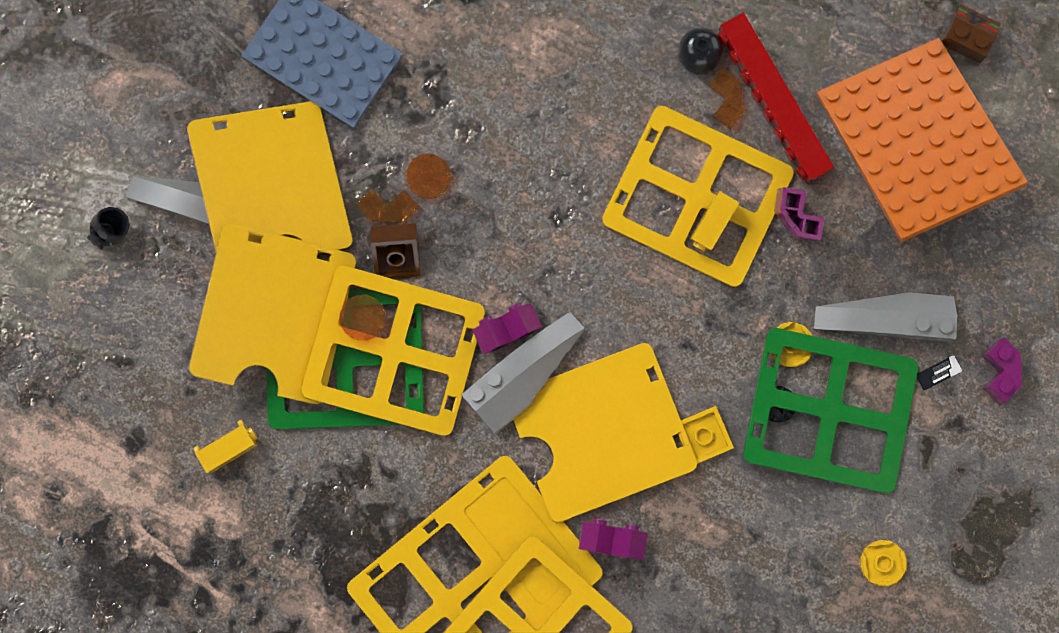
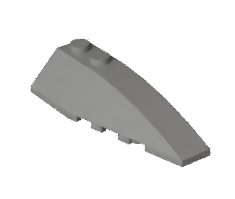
M133 176L125 196L126 198L209 226L199 182Z
M908 292L816 306L813 330L951 342L956 339L958 316L954 296Z
M569 312L526 341L494 366L462 394L463 398L496 435L531 405L538 391L547 383L551 373L557 369L562 358L571 350L585 328Z

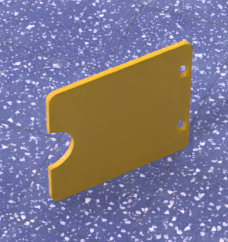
M310 101L197 119L189 123L187 133L215 252H217L222 228L230 222L283 236H292L298 240L336 250L347 249L351 245L352 235L321 109L318 105ZM295 111V117L283 119L281 112ZM227 122V128L215 130L213 123ZM249 233L248 241L260 244L262 236Z
M233 222L225 224L221 231L189 364L190 373L195 377L234 385L241 371L249 366L259 365L269 369L275 376L278 384L277 396L310 404H320L321 402L304 397L301 387L334 272L339 266L343 265L355 268V257L348 252ZM249 233L262 236L260 244L248 241ZM317 251L331 254L329 261L317 259ZM350 286L348 287L345 301L338 321L339 326L342 325ZM333 344L330 349L321 381L324 386L328 385L337 344Z
M647 343L638 344L547 379V383L538 391L531 405L513 419L520 439L525 437L539 438L545 441L553 452V465L548 474L538 480L537 484L550 518L555 522L565 521L694 471L697 466L696 457L654 351ZM654 367L658 380L653 382L650 381L646 371ZM680 433L684 446L680 448L676 447L672 437Z

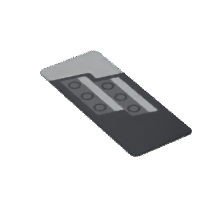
M951 356L919 372L916 378L922 389L927 390L962 372V369L955 356Z

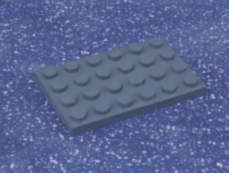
M278 0L241 57L354 129L403 57V53L319 0Z

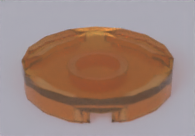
M430 153L419 155L408 166L406 172L407 185L420 198H437L444 194L450 185V168L446 161L439 156Z
M356 295L348 299L342 306L340 325L350 338L368 341L375 338L382 331L385 324V311L382 304L375 298L368 295Z

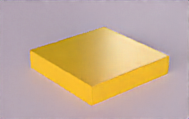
M716 406L681 420L697 464L734 448ZM678 433L681 444L684 446L680 433Z

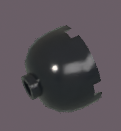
M695 28L687 32L680 40L678 47L680 63H682L686 70L695 74L710 72L720 63L723 54L722 42L718 35L706 28Z

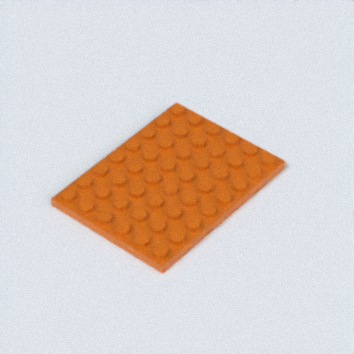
M939 38L817 92V98L900 242L1024 188L1028 184L1022 171Z

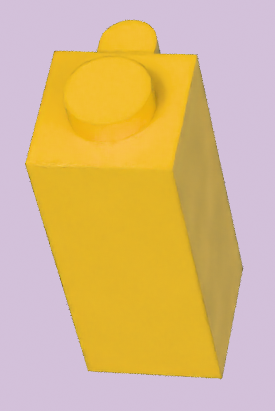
M718 191L690 238L694 241L693 246L703 252L706 249L712 250L739 202Z
M241 419L237 421L240 427L203 449H200L198 445L195 446L193 449L205 472L211 474L258 446L255 441L258 437L253 428H248Z

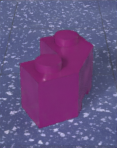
M786 187L778 188L774 212L793 238L820 241L825 218L802 214L806 191Z
M521 303L514 304L508 308L509 312L501 317L492 319L489 316L479 321L480 325L472 331L483 355L507 346L508 343L517 339H523L542 328L531 303L521 305Z
M1003 337L997 340L982 355L998 372L983 387L998 404L1006 403L1022 387L1021 353Z
M593 518V523L583 521L579 549L644 560L648 533L639 531V526L626 524L624 529L607 526V521Z

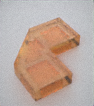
M721 67L708 84L709 88L725 98V101L713 117L732 130L745 112L740 79Z
M372 189L355 204L371 222L403 223L420 208L404 190L388 205Z

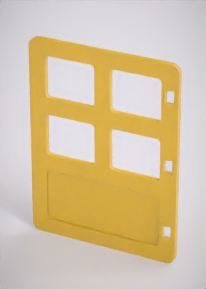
M501 456L348 583L347 590L380 633H425L443 617H447L452 623L464 610L461 606L462 601L493 577L529 537L540 539L591 586L602 577V568L588 551L579 549L580 541L563 521L555 522L550 518L542 495L516 463L508 456ZM490 473L494 480L483 488L479 482ZM435 519L439 526L428 534L423 528ZM448 523L454 526L481 560V565L452 589H447L417 552L419 546ZM532 558L505 588L507 593L525 613L524 620L536 630H539L571 594L570 588L536 558ZM399 563H403L433 599V605L404 629H399L369 591L372 585ZM380 565L384 572L373 580L368 574ZM474 623L466 633H482V631Z

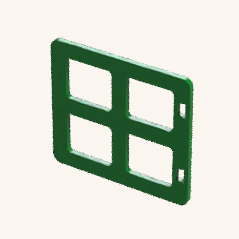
M368 289L349 290L341 327L352 330V308L354 306L398 305L399 300L396 297ZM416 304L412 313L415 314L416 328H408L405 343L408 346L422 349L421 304ZM337 344L332 367L337 371V390L354 394L353 369L360 366H381L382 357ZM401 362L398 365L405 367L406 406L404 408L424 413L423 368ZM267 369L268 424L274 429L402 425L337 407L335 411L287 412L285 409V397L277 396V380L273 373ZM417 384V398H410L409 385Z
M773 328L769 330L766 335L743 449L744 460L751 464L882 493L892 492L895 489L918 372L917 362L913 358L785 329ZM783 347L829 356L831 358V368L823 399L778 390L775 387ZM769 353L776 355L774 368L767 367ZM850 362L887 369L898 374L892 409L889 414L843 404L842 396ZM771 407L819 417L820 423L812 459L773 452L763 448ZM838 422L872 428L886 433L878 474L830 463ZM755 423L762 425L760 438L752 437Z

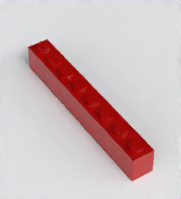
M743 12L721 24L717 35L722 45L728 47L730 51L728 54L734 65L738 64L741 70L740 76L744 83H749L753 90L751 91L753 99L756 103L760 102L763 107L762 113L764 118L774 126L773 132L779 142L782 141L786 147L785 153L790 161L795 162L799 178L802 181L805 180L808 185L831 172L834 168L832 162L745 13Z

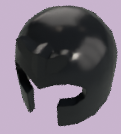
M116 207L101 209L90 222V235L87 236V239L100 250L104 246L119 244L129 230L128 216L124 211Z

